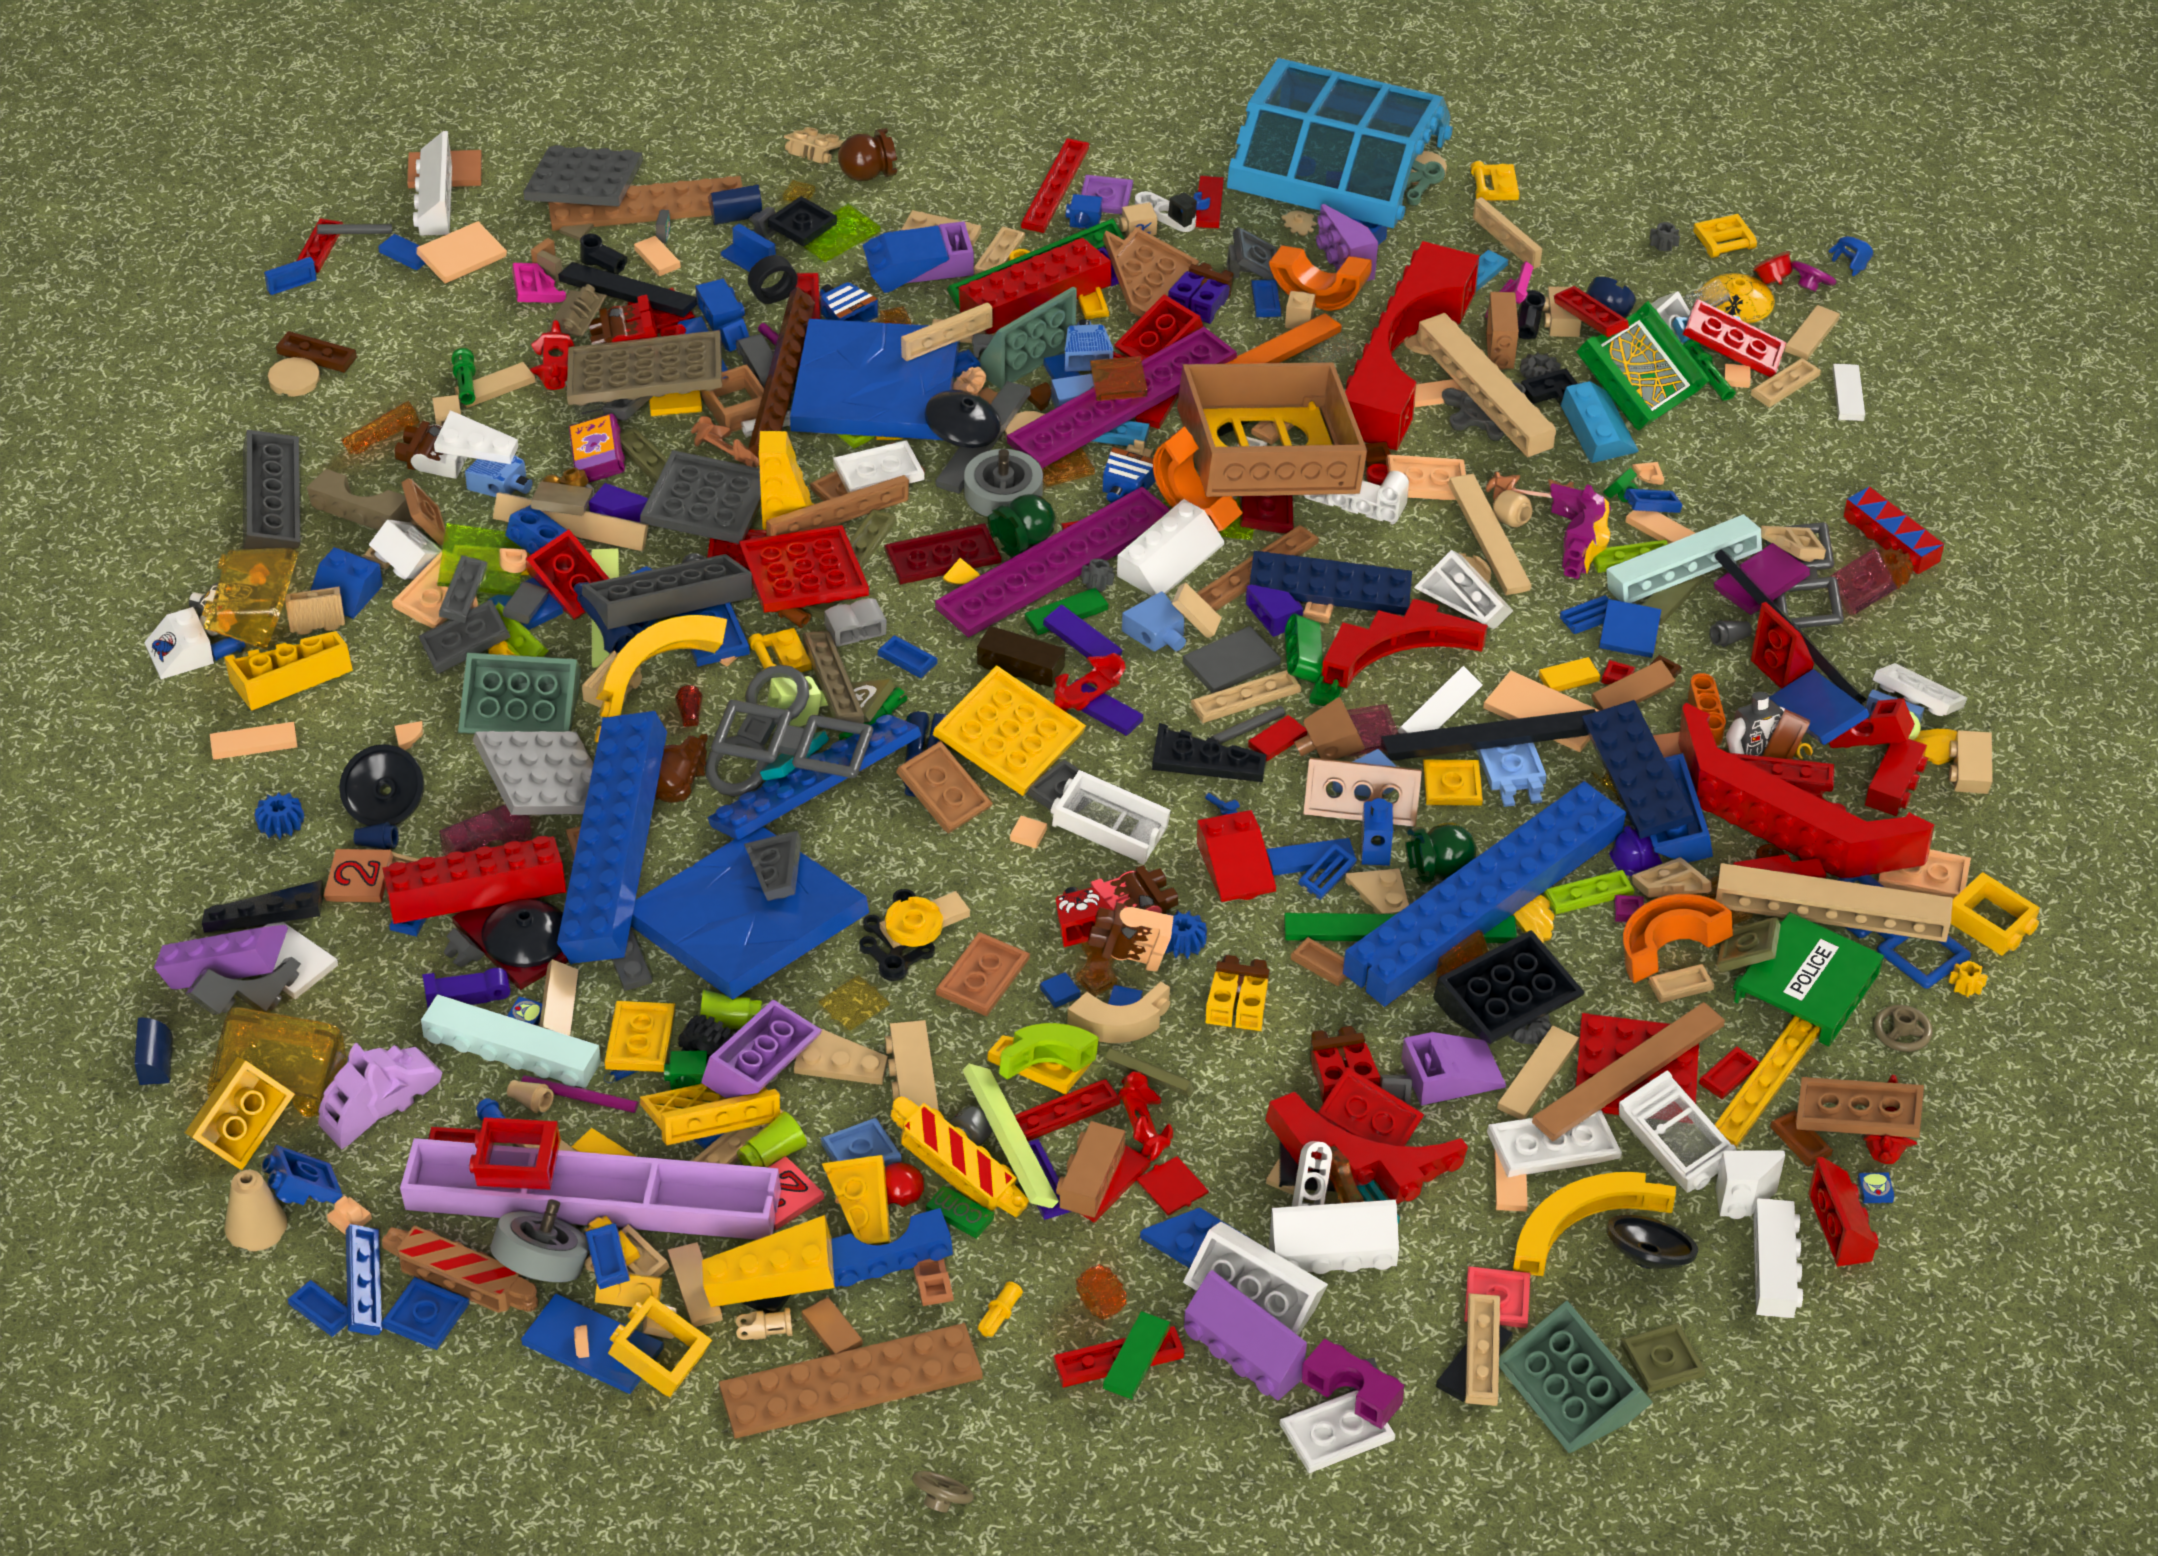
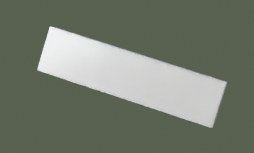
M1463 666L1397 731L1403 734L1439 729L1482 684Z

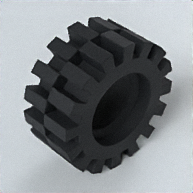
M696 1015L690 1019L679 1035L678 1045L683 1047L681 1051H707V1059L709 1060V1057L734 1034H729L731 1030L728 1027L723 1028L722 1025L724 1023L721 1021L716 1023L714 1022L715 1018L711 1016L707 1019L706 1015H701L700 1017Z

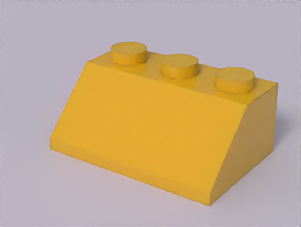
M237 1057L189 1125L185 1134L235 1167L243 1170L295 1094L246 1060Z

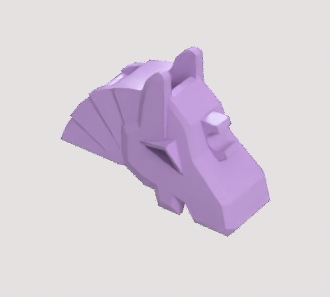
M355 1043L348 1056L349 1062L336 1074L335 1080L323 1093L324 1098L318 1111L320 1114L318 1125L340 1149H343L350 1145L378 1119L392 1114L397 1109L401 1112L405 1111L414 1103L413 1096L415 1094L424 1095L440 1082L442 1071L416 1047L400 1050L394 1045L388 1051L382 1048L363 1051ZM340 1115V1118L337 1123L335 1119Z

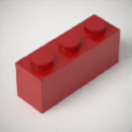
M1911 739L1898 744L1891 743L1868 788L1865 806L1896 817L1901 808L1906 809L1911 798V793L1908 792L1909 790H1916L1920 775L1917 774L1918 772L1924 773L1929 758L1925 756L1927 745Z

